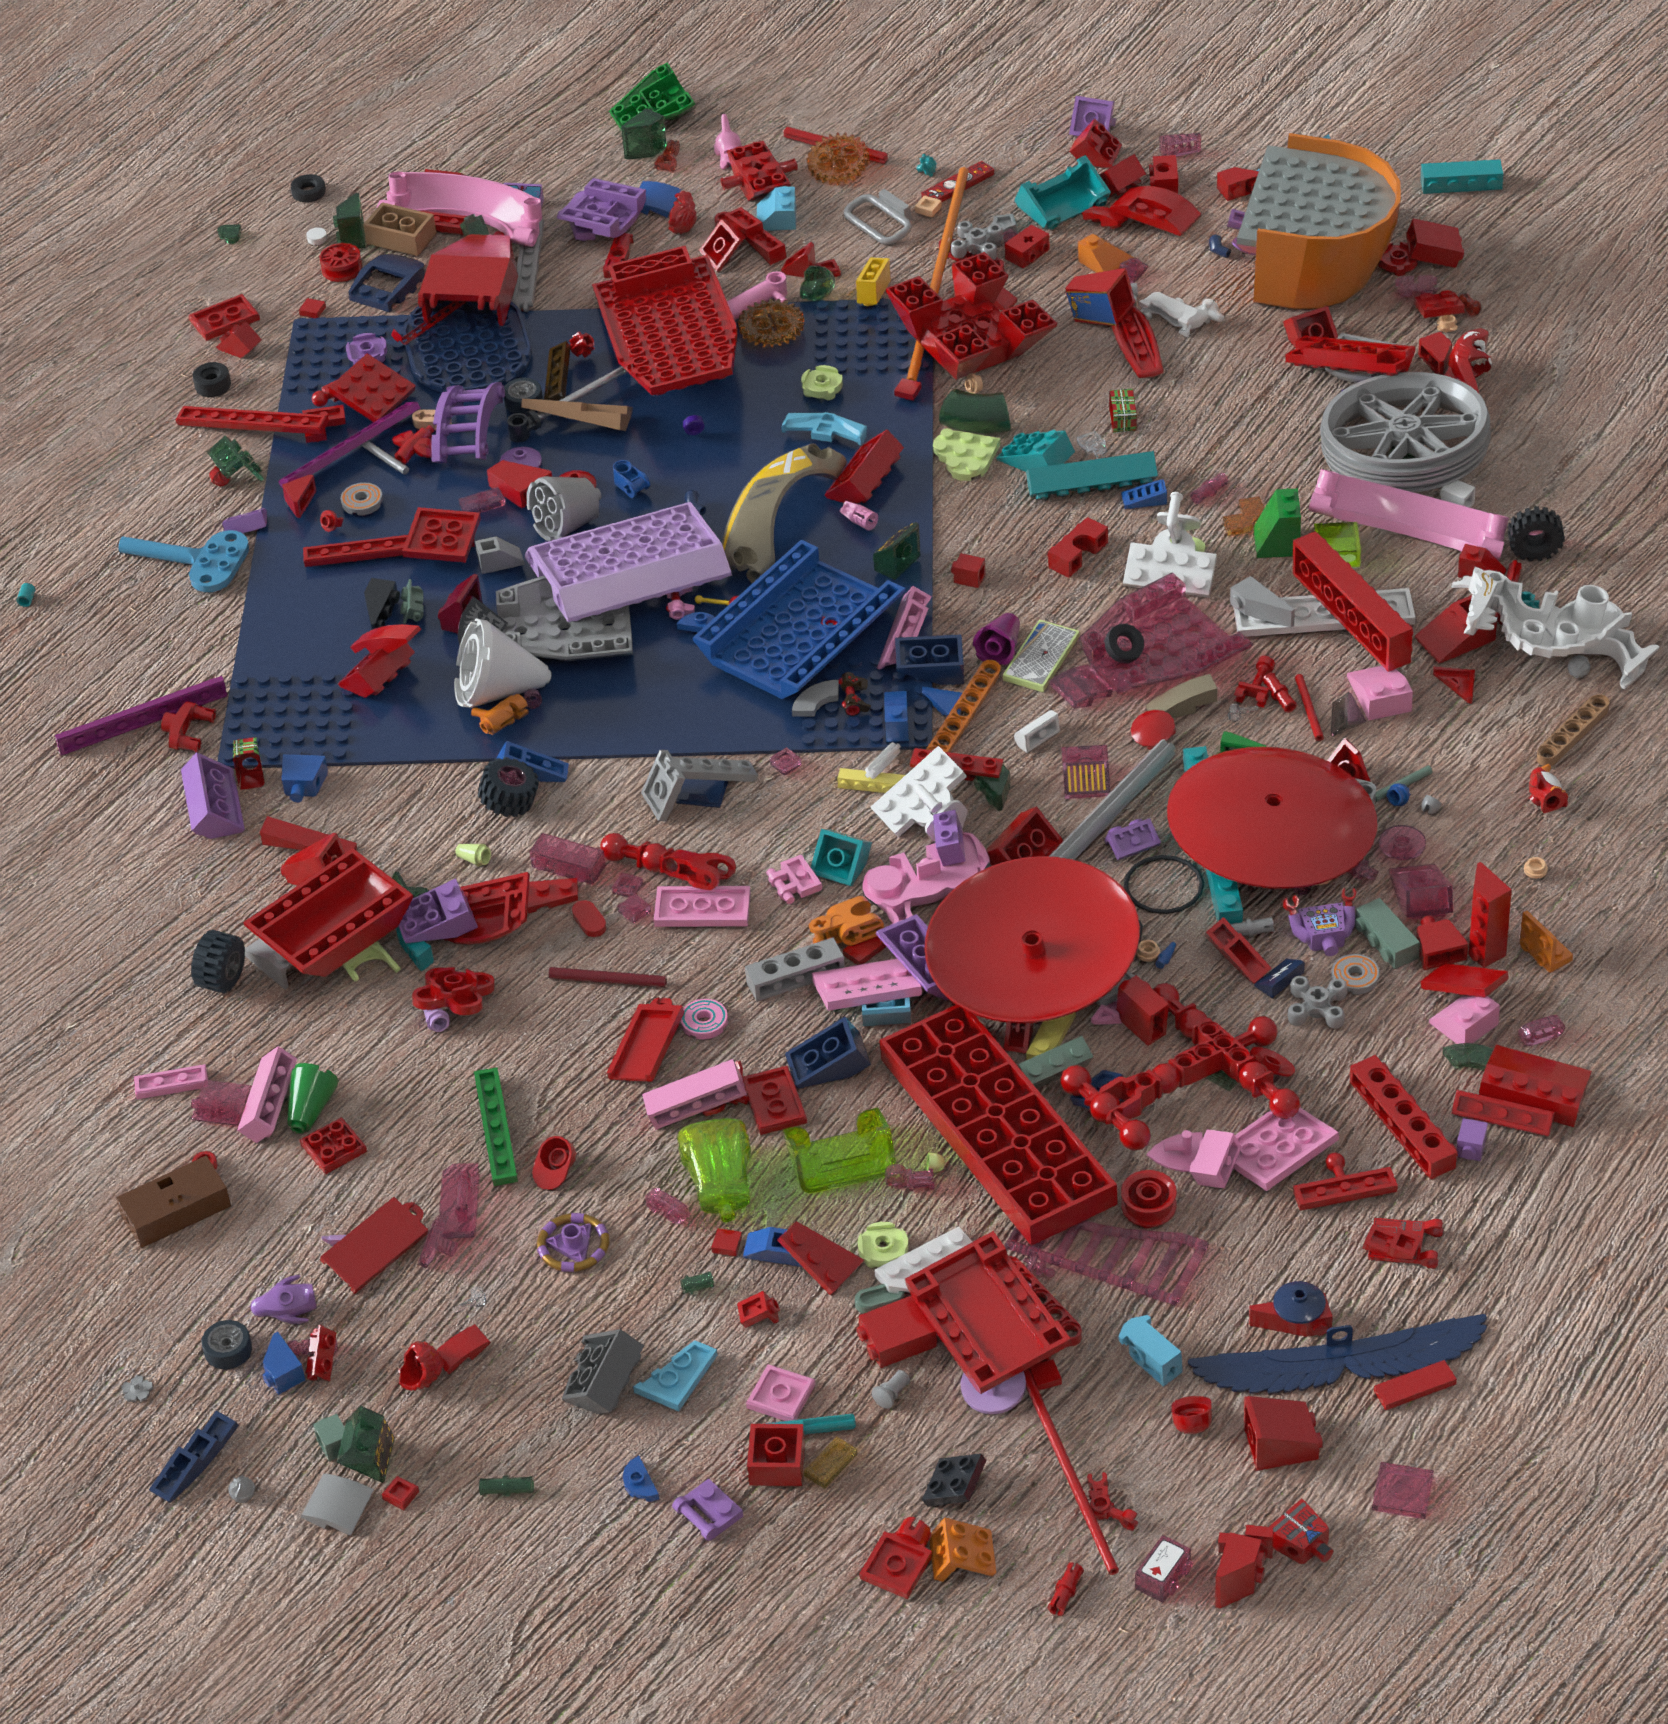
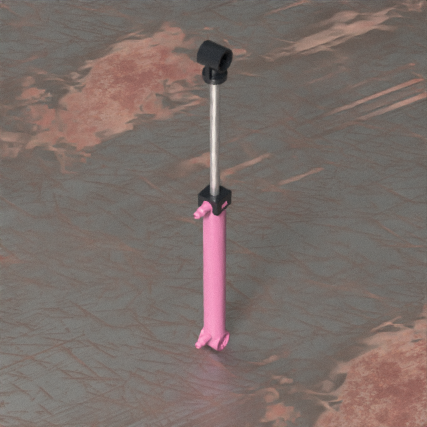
M778 271L771 272L766 276L765 281L728 300L727 303L734 320L772 299L786 304V275ZM621 366L559 401L575 402L626 374L627 371ZM530 409L525 412V415L522 413L510 415L507 419L509 438L513 442L526 441L530 437L531 430H537L541 427L540 420L551 414L540 411L536 413Z

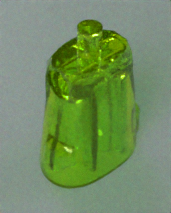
M726 1118L697 1122L682 1128L677 1134L678 1150L682 1165L688 1169L695 1185L700 1209L705 1213L720 1214L723 1222H732L736 1218L735 1211L743 1209L750 1204L747 1160H749L751 1155V1147L746 1125L741 1120Z

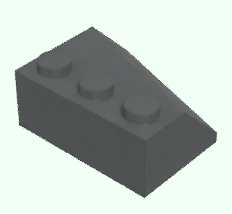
M621 1329L583 1336L581 1343L585 1347L583 1352H579L576 1356L575 1362L578 1363V1367L570 1374L562 1397L563 1401L596 1414L609 1413L615 1409L619 1401L618 1396L621 1390L628 1384L630 1380L629 1375L633 1367L640 1361V1353L644 1347L643 1344Z

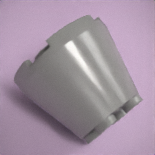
M545 476L538 478L535 482H531L527 491V509L532 510L536 522L533 525L535 530L543 539L548 541L567 536L591 520L598 518L601 492L587 478Z

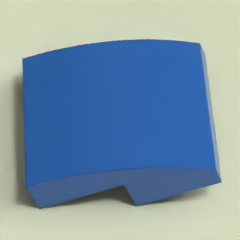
M642 181L639 188L646 189V201L641 213L648 215L651 210L668 218L674 206L673 202L677 200L675 194L679 193L681 189L665 183Z

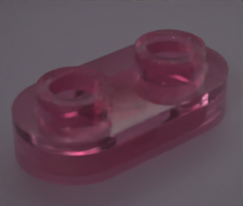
M652 1188L645 1196L646 1206L654 1213L658 1212L674 1224H683L690 1217V1211L683 1202L658 1188Z

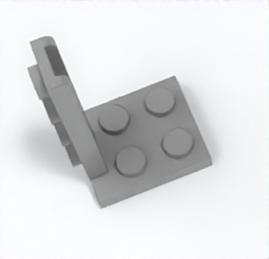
M659 750L641 794L658 821H667L685 779L753 782L757 779L758 774L750 761L680 758L672 757L668 750Z

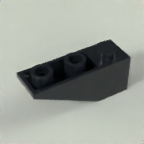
M371 578L364 591L371 629L373 630L385 626L387 619L392 616L395 603L399 602L400 592L397 591L396 581Z

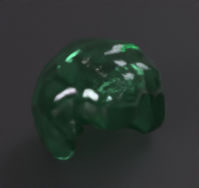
M809 266L804 272V282L800 286V298L820 301L830 295L835 287L833 273L826 267Z

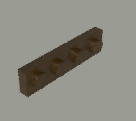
M567 341L549 349L544 400L559 401L566 397L571 349Z

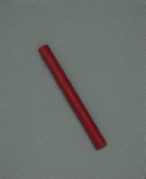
M550 967L548 974L549 979L666 988L667 976L558 967Z

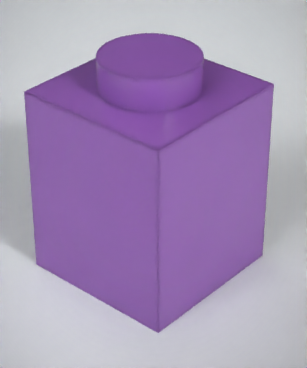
M1463 1118L1457 1140V1157L1481 1161L1487 1139L1488 1123Z

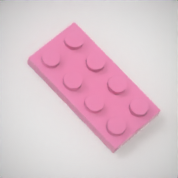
M657 886L654 927L748 926L750 886H717L713 890H703L692 886Z

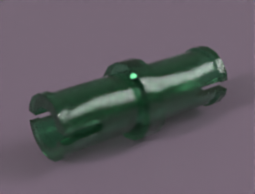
M503 1475L502 1478H480L479 1480L480 1495L503 1494V1496H510L512 1493L534 1492L533 1476L510 1478V1475Z

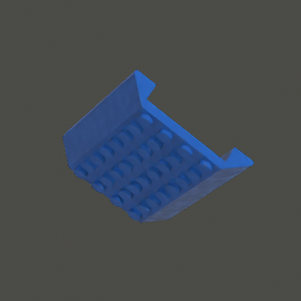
M800 540L693 637V641L713 666L780 699H784L803 688L905 592V588L889 580L880 588L866 583L819 561L818 547ZM829 620L838 622L836 625H833V623L825 624Z

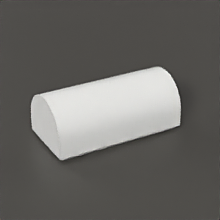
M1049 710L1014 734V738L1019 748L1028 753L1060 732L1058 713Z

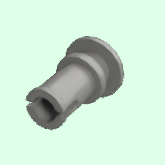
M898 1370L888 1382H883L880 1386L874 1387L872 1389V1397L875 1402L885 1409L891 1408L894 1405V1400L898 1397V1393L910 1383L908 1374Z

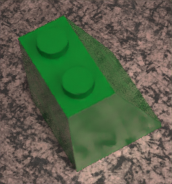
M1298 488L1276 489L1256 521L1253 529L1256 558L1293 557V540L1301 537V511Z

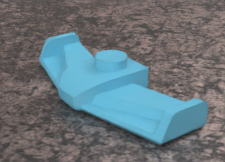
M828 412L788 413L781 426L782 433L787 431H811V439L832 442L834 436L838 435L857 442L860 446H862L867 434L866 425Z

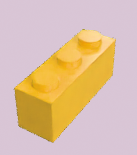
M869 258L856 280L858 304L873 306L879 302L891 281L890 258Z

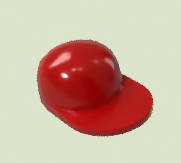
M552 1136L541 1144L532 1171L533 1179L540 1188L553 1190L565 1181L569 1168L574 1165L577 1155L571 1141L561 1136Z
M1188 1396L1177 1399L1172 1403V1419L1178 1431L1184 1434H1197L1206 1431L1210 1427L1212 1422V1403L1210 1398Z

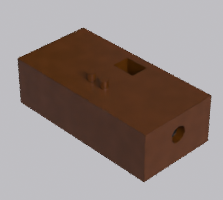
M207 1156L116 1197L121 1217L140 1248L231 1207L227 1187Z

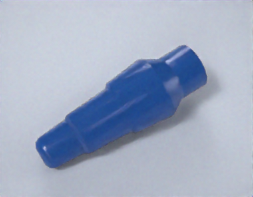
M1171 942L1157 956L1155 963L1157 968L1162 969L1170 962L1176 948L1175 942Z

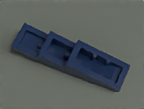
M216 1410L203 1430L197 1428L184 1448L178 1446L149 1491L171 1503L207 1468L228 1442L239 1424Z

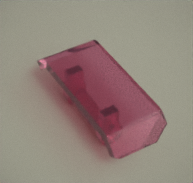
M454 1163L442 1171L437 1238H473L476 1236L480 1181L478 1163Z

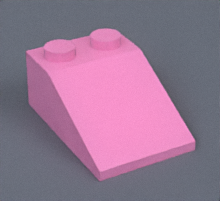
M1383 666L1347 673V678L1368 720L1412 711L1413 691L1406 677L1395 669L1388 672Z

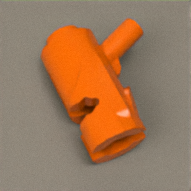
M514 694L501 701L491 710L473 707L471 715L480 718L481 722L479 724L484 733L494 735L507 725L515 723V719L519 720L527 715L529 711L525 708L528 706L526 700L521 695Z

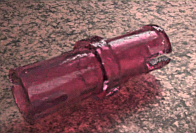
M1219 473L1211 480L1204 481L1201 487L1191 492L1190 497L1192 501L1199 504L1207 497L1214 496L1217 490L1228 484V477L1224 473Z

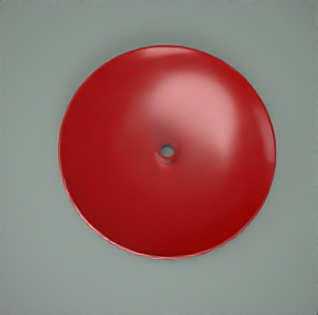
M1278 747L1234 749L1200 761L1178 779L1170 793L1167 805V819L1172 835L1188 856L1204 868L1226 879L1263 888L1288 889L1313 886L1347 873L1369 853L1376 837L1378 825L1376 810L1370 796L1349 773L1315 755Z
M1047 856L1019 858L996 864L974 874L955 887L944 898L933 914L927 928L924 948L925 959L929 973L939 990L962 1009L983 1018L1007 1023L1049 1021L1070 1015L1090 1006L1110 992L1121 981L1134 961L1138 950L1140 925L1135 905L1130 896L1115 879L1105 872L1086 863L1067 858Z

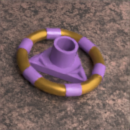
M584 1213L564 1214L549 1221L541 1229L537 1238V1252L542 1261L553 1269L562 1272L582 1271L594 1266L605 1256L610 1242L609 1233L605 1225L593 1216ZM571 1223L562 1228L561 1234L548 1238L557 1227ZM574 1223H586V1224H585V1225H582V1226H579V1225L574 1224ZM594 1227L600 1237V1245L586 1259L591 1230ZM546 1245L575 1262H561L554 1259Z

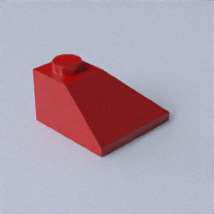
M721 219L699 251L703 256L708 255L713 268L720 272L742 245L746 236L737 226Z

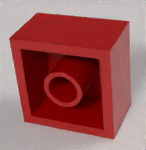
M803 1424L750 1425L747 1460L749 1486H802L805 1453Z

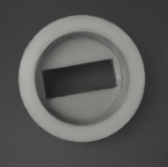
M1426 795L1422 801L1421 808L1424 812L1429 809L1428 814L1431 815L1440 809L1442 803L1436 798Z

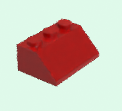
M406 643L388 655L382 648L373 654L369 653L338 685L364 698L372 693L376 696L385 688L383 684L386 681L389 683L398 675L396 671L399 668L402 670L411 662L409 658L415 651Z
M1036 806L1021 812L986 851L990 864L994 866L1019 858L1049 857L1064 840Z

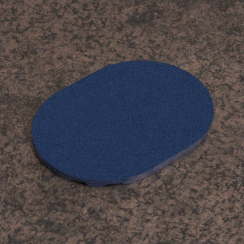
M438 300L436 308H433L431 317L453 301ZM466 301L465 304L405 345L414 376L424 386L440 393L447 392V387L457 385L463 386L464 390L486 389L494 382H502V385L505 386L510 381L517 379L526 370L532 356L531 342L523 316L519 308L512 301L504 326H499L497 308L496 310H491L489 302L485 303L483 310H479L478 302ZM416 307L410 313L409 319L403 326V337L424 323L422 307Z

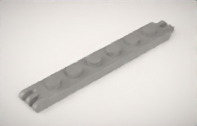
M544 218L539 222L540 233L533 247L520 245L517 264L518 280L512 302L520 311L523 308L524 312H529V307H533L544 231Z

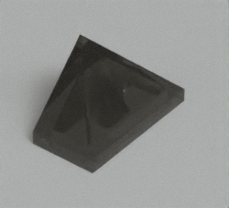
M1350 692L1332 702L1331 734L1333 736L1367 722Z

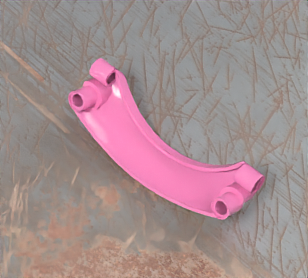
M392 172L389 174L390 190L386 192L387 200L382 199L377 205L378 208L383 202L417 211L476 217V221L490 225L503 232L504 235L510 236L511 243L533 247L540 233L539 222L542 220L541 200L539 198H535L530 194L505 184L456 174Z
M1324 469L1320 470L1315 492L1312 494L1308 511L1408 535L1462 551L1465 544L1487 548L1498 561L1501 557L1504 535L1509 521L1508 517L1487 513Z

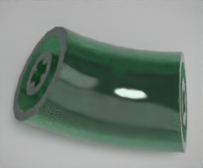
M955 388L947 395L941 406L939 422L946 427L977 434L1011 431L1008 408L1002 392L976 394Z

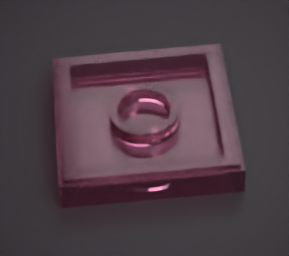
M1381 1462L1372 1510L1426 1519L1434 1470Z

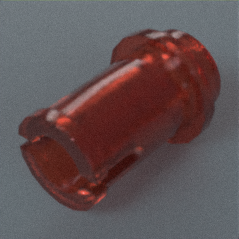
M1467 293L1459 296L1466 312L1470 316H1476L1481 312L1482 307L1479 301L1472 299Z

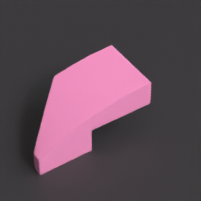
M1117 1001L1106 1006L1101 1004L1091 1018V1023L1098 1025L1121 1024L1119 1013L1116 1011Z

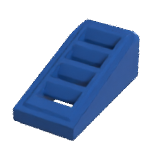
M1164 479L1121 492L1125 509L1167 504V490Z

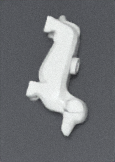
M1154 292L1144 300L1139 301V306L1142 308L1140 311L1147 319L1150 320L1152 318V313L1160 314L1170 324L1182 327L1179 330V334L1187 338L1190 335V330L1200 327L1204 322L1206 324L1211 320L1221 322L1225 318L1219 312L1218 304L1212 299H1205L1202 305L1194 308L1185 304L1181 298L1174 299L1160 292Z

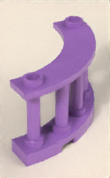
M494 382L486 389L464 390L461 385L447 387V392L441 394L435 410L433 424L437 425L436 435H432V462L447 463L449 455L476 453V459L486 460V455L489 451L486 442L489 419L493 408L498 403H503V398L505 397V389L502 382ZM480 401V405L464 406L463 403ZM478 414L477 422L450 424L453 415ZM476 431L475 445L447 446V435L449 433Z

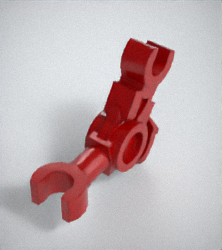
M1102 1472V1479L1098 1482L1092 1479V1473L1088 1474V1486L1091 1489L1088 1491L1089 1499H1091L1090 1506L1096 1519L1108 1520L1111 1517L1118 1520L1124 1528L1134 1531L1138 1525V1521L1134 1520L1137 1513L1131 1509L1122 1511L1115 1508L1108 1494L1107 1474Z

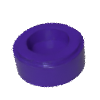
M698 415L689 416L683 421L684 431L688 435H697L705 428L702 417Z

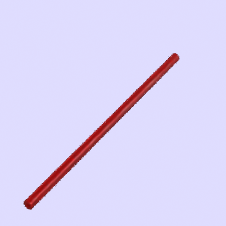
M1028 1368L1023 1371L1026 1389L1108 1573L1115 1575L1119 1572V1568Z

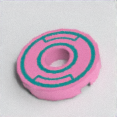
M698 999L683 1008L685 1013L681 1019V1028L688 1036L691 1034L696 1036V1039H711L720 1035L723 1032V1028L727 1027V1010L723 1004L716 1000ZM703 1017L709 1018L707 1021H699Z

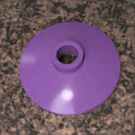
M529 447L510 449L500 459V461L505 460L537 468L542 463L540 453Z

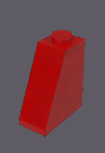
M502 460L489 468L487 475L491 488L519 507L524 508L527 506V491L530 483L535 482L540 477H552V472L546 469Z

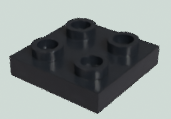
M981 1453L940 1458L922 1501L927 1507L969 1502L987 1461Z

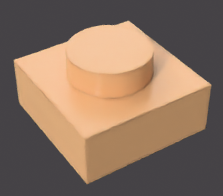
M923 196L915 205V213L933 217L942 207V202L935 198Z

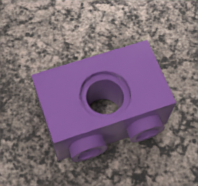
M956 810L934 814L936 849L942 865L948 866L965 862L963 830Z

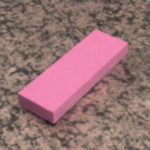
M206 1064L134 1076L137 1100L209 1087Z

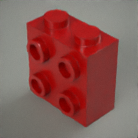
M1137 975L1129 980H1124L1118 986L1116 1007L1121 1022L1147 1046L1166 1035L1169 1007L1167 1000L1163 996H1159L1148 982L1143 981Z

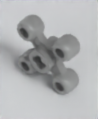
M962 221L958 224L957 234L963 240L957 239L951 243V254L953 257L963 258L967 251L975 255L985 252L993 260L997 258V247L993 243H998L1003 239V228L1001 225L993 224L985 231L982 228H973L969 221Z
M1296 976L1292 979L1290 984L1291 994L1296 998H1303L1304 1002L1302 1004L1295 1003L1289 1007L1287 1016L1290 1024L1301 1026L1306 1022L1307 1017L1311 1016L1313 1018L1324 1017L1326 1024L1332 1029H1338L1343 1026L1345 1021L1343 1009L1338 1006H1332L1330 1003L1333 1000L1341 1001L1346 997L1347 983L1339 978L1333 979L1325 989L1321 986L1310 987L1309 980L1304 976Z

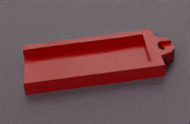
M659 997L655 998L650 1004L638 1005L607 1070L609 1080L653 1082L685 1013L682 1005H673L670 998Z
M393 1197L321 1255L320 1261L336 1272L351 1287L350 1290L356 1294L428 1234V1229L422 1224L424 1212L415 1202H407L402 1205Z

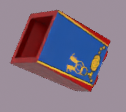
M1126 268L1076 276L1065 288L1075 322L1117 326L1136 302Z

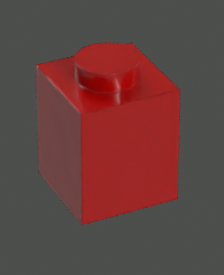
M960 553L958 559L953 561L951 566L954 583L979 588L986 575L985 558Z

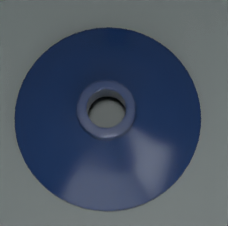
M1294 1281L1284 1284L1276 1291L1273 1304L1276 1313L1282 1319L1295 1324H1306L1315 1321L1323 1314L1326 1300L1323 1292L1317 1286L1304 1281Z

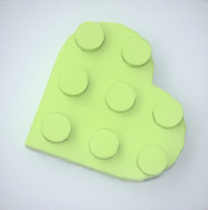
M946 428L935 438L933 453L939 457V461L946 463V470L952 474L954 479L971 481V477L978 475L982 477L988 471L1000 447V438L970 432L953 431Z

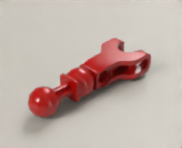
M619 833L605 835L600 843L601 854L611 862L620 861L624 857L637 860V868L644 866L651 872L660 871V873H666L669 876L686 880L692 887L703 890H713L719 885L720 879H728L736 872L734 859L719 853H695L682 849L674 851V848L667 850L665 846L659 843L651 844L650 841H646L640 846L628 844L626 838ZM724 863L728 867V872L718 869V865Z

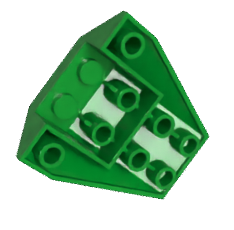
M666 62L651 71L609 112L624 134L680 118L695 109L696 104L689 93L684 90L674 71Z

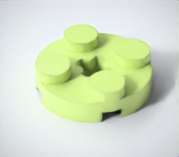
M826 365L816 366V370L811 372L808 369L801 377L803 393L807 397L832 400L835 398V394L843 387L842 375L838 373L836 368Z
M891 1222L873 1223L867 1227V1231L858 1237L859 1255L864 1259L865 1265L870 1268L881 1267L908 1253L909 1247L906 1232L903 1229L901 1231L895 1228V1224ZM880 1242H885L888 1245L886 1247H879Z

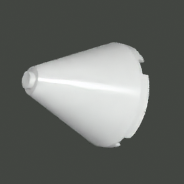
M475 619L477 623L470 622L463 635L456 661V666H460V679L455 678L454 687L455 697L460 706L473 708L507 698L514 694L542 688L546 683L550 682L551 671L548 670L546 664L487 620Z

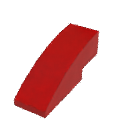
M1224 917L1206 931L1205 937L1252 984H1255L1272 969L1241 933L1238 934Z

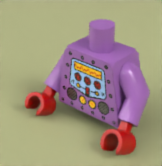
M1345 888L1342 890L1341 897L1345 901V906H1343V903L1298 909V913L1296 907L1299 905V898L1294 895V906H1291L1286 897L1283 907L1290 912L1288 917L1293 935L1303 943L1308 944L1312 951L1324 950L1327 956L1336 955L1339 951L1338 948L1344 946L1345 938L1351 935L1355 926V906H1353V901L1356 897L1355 888H1353L1352 897H1346Z

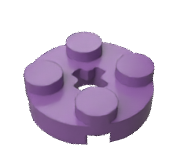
M373 333L359 334L353 337V342L346 344L347 357L354 365L368 353L382 363L385 361V355L387 354L386 340L382 336L381 339L376 337Z

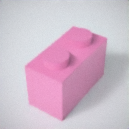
M1206 1130L1203 1139L1200 1140L1197 1155L1190 1165V1173L1198 1185L1225 1189L1242 1147L1234 1133Z

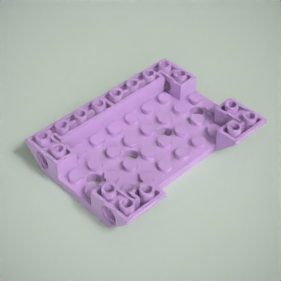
M691 502L529 547L525 553V559L537 577L545 575L551 584L553 600L568 622L578 621L585 617L599 615L609 610L620 609L623 606L638 604L644 600L659 598L665 594L680 592L686 588L701 586L707 582L732 576L722 543Z

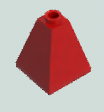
M332 833L289 857L281 865L280 869L281 875L286 878L287 882L298 886L345 854L337 833Z

